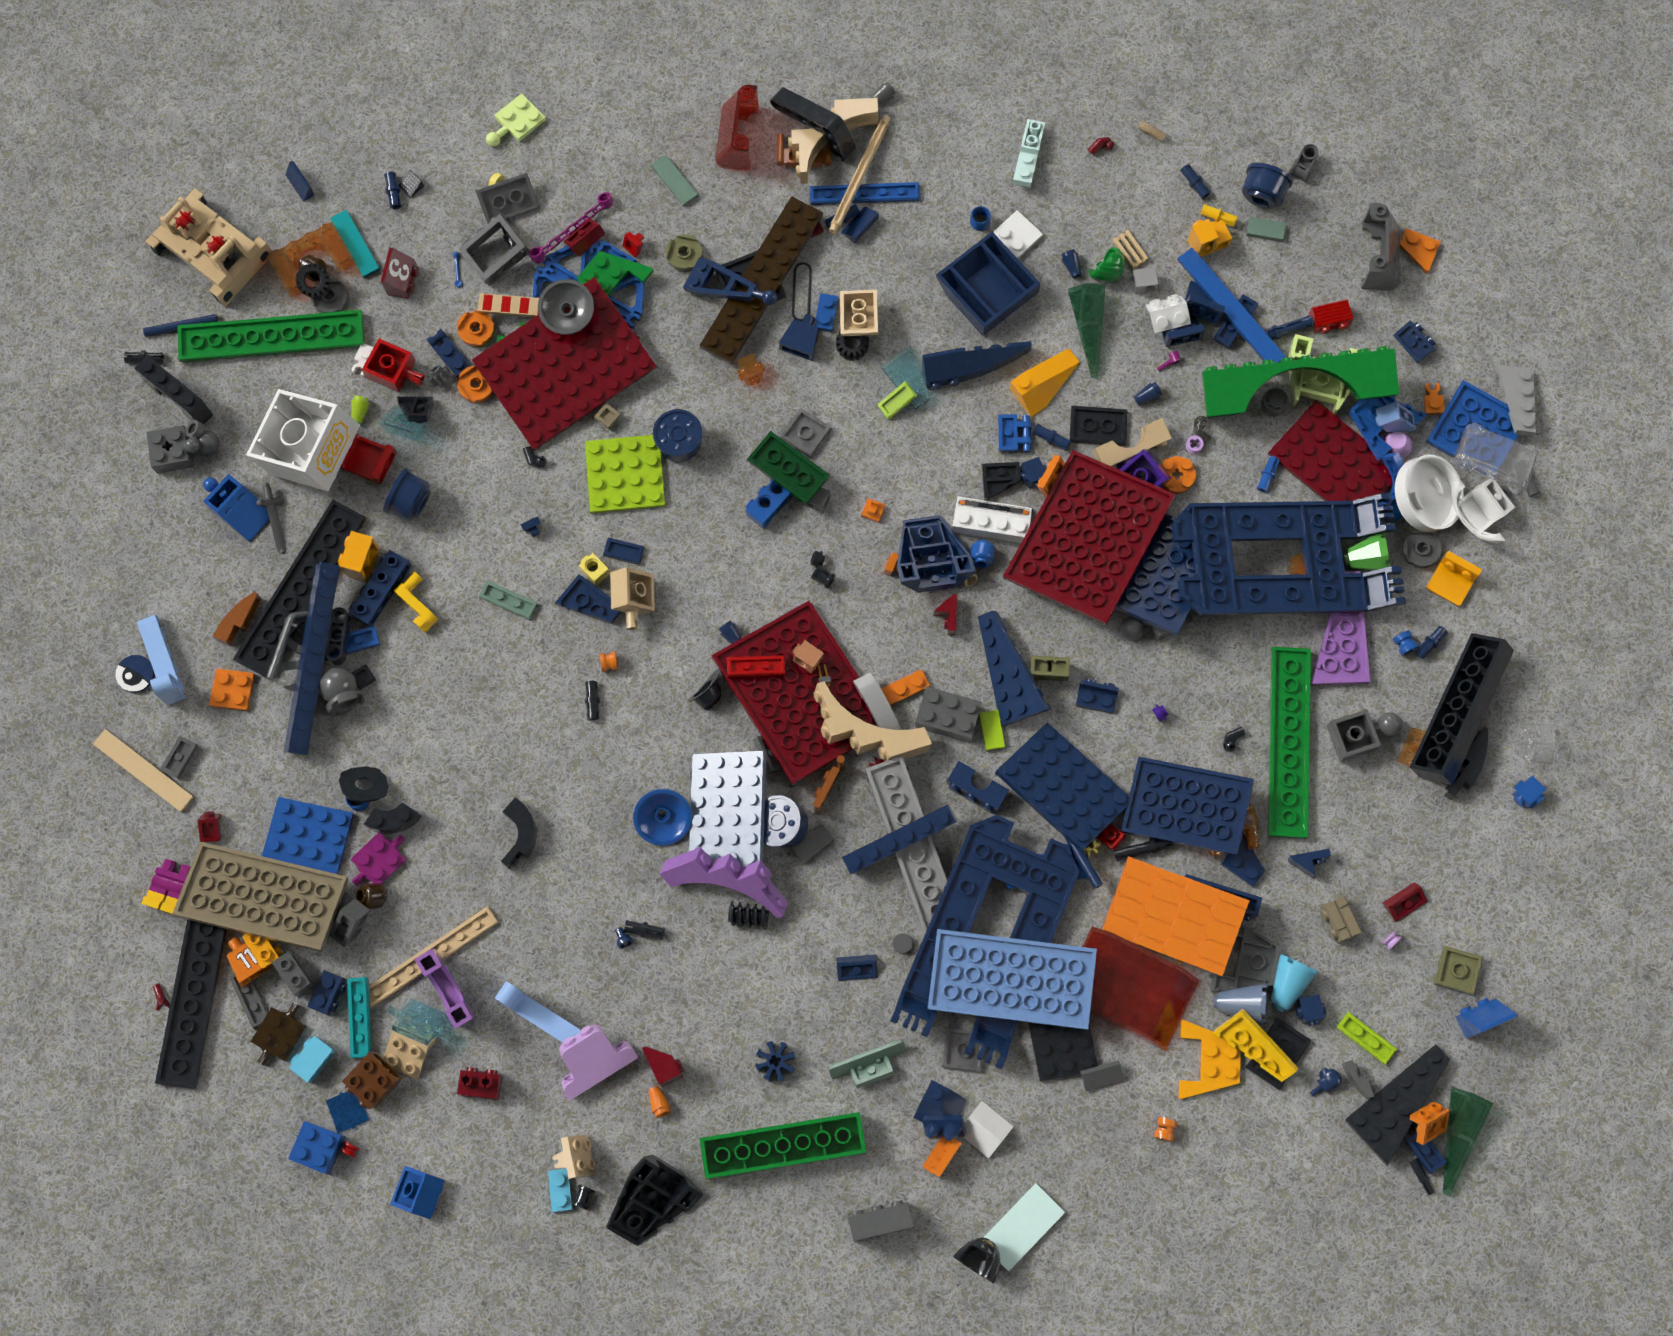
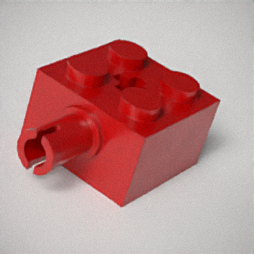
M378 338L362 368V372L367 379L397 392L400 391L405 380L421 386L423 383L420 381L424 382L425 375L411 370L416 361L412 352Z

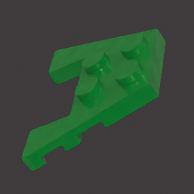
M599 251L579 274L577 281L584 284L595 277L609 297L628 274H631L644 284L653 274L654 269Z

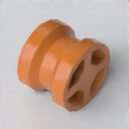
M615 651L607 655L600 653L602 672H607L610 669L618 670Z

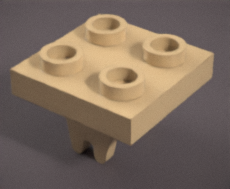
M588 1135L561 1138L563 1151L553 1156V1160H558L554 1167L567 1168L569 1179L596 1175V1165L592 1158V1145Z

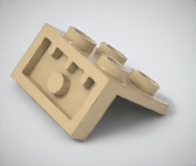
M401 1021L391 1032L383 1059L394 1070L418 1079L427 1051L434 1045L437 1036Z

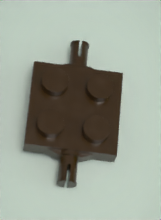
M292 1002L287 1013L280 1012L273 1007L270 1008L250 1041L259 1046L263 1051L257 1061L259 1064L261 1063V1065L265 1066L270 1055L276 1056L283 1061L287 1060L306 1028L305 1025L298 1022L294 1017L300 1007L299 1005Z

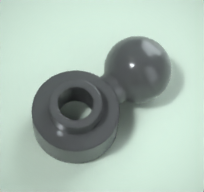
M192 420L186 428V436L189 439L185 441L184 447L190 453H195L199 450L200 443L197 439L205 431L204 424L197 420Z

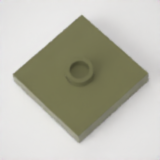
M1444 945L1434 985L1473 996L1483 956Z

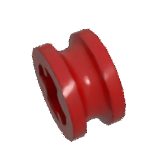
M343 1141L344 1146L340 1147L339 1150L355 1158V1152L359 1151L360 1148L347 1141Z

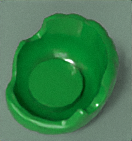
M1111 247L1106 252L1104 260L1096 264L1098 267L1095 270H1088L1089 276L1099 282L1112 283L1117 281L1121 277L1125 266L1122 251L1116 247Z

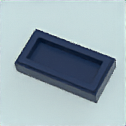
M608 537L603 556L640 565L645 547Z

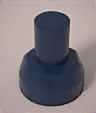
M622 927L615 930L618 936L617 946L619 949H623L633 943L632 938L629 935H625Z

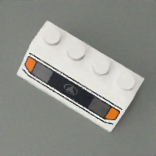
M958 496L952 532L1021 543L1030 527L1032 508Z

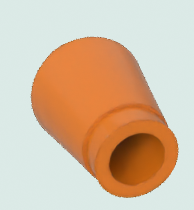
M656 1086L649 1089L652 1114H655L656 1118L670 1114L671 1105L660 1090V1087Z

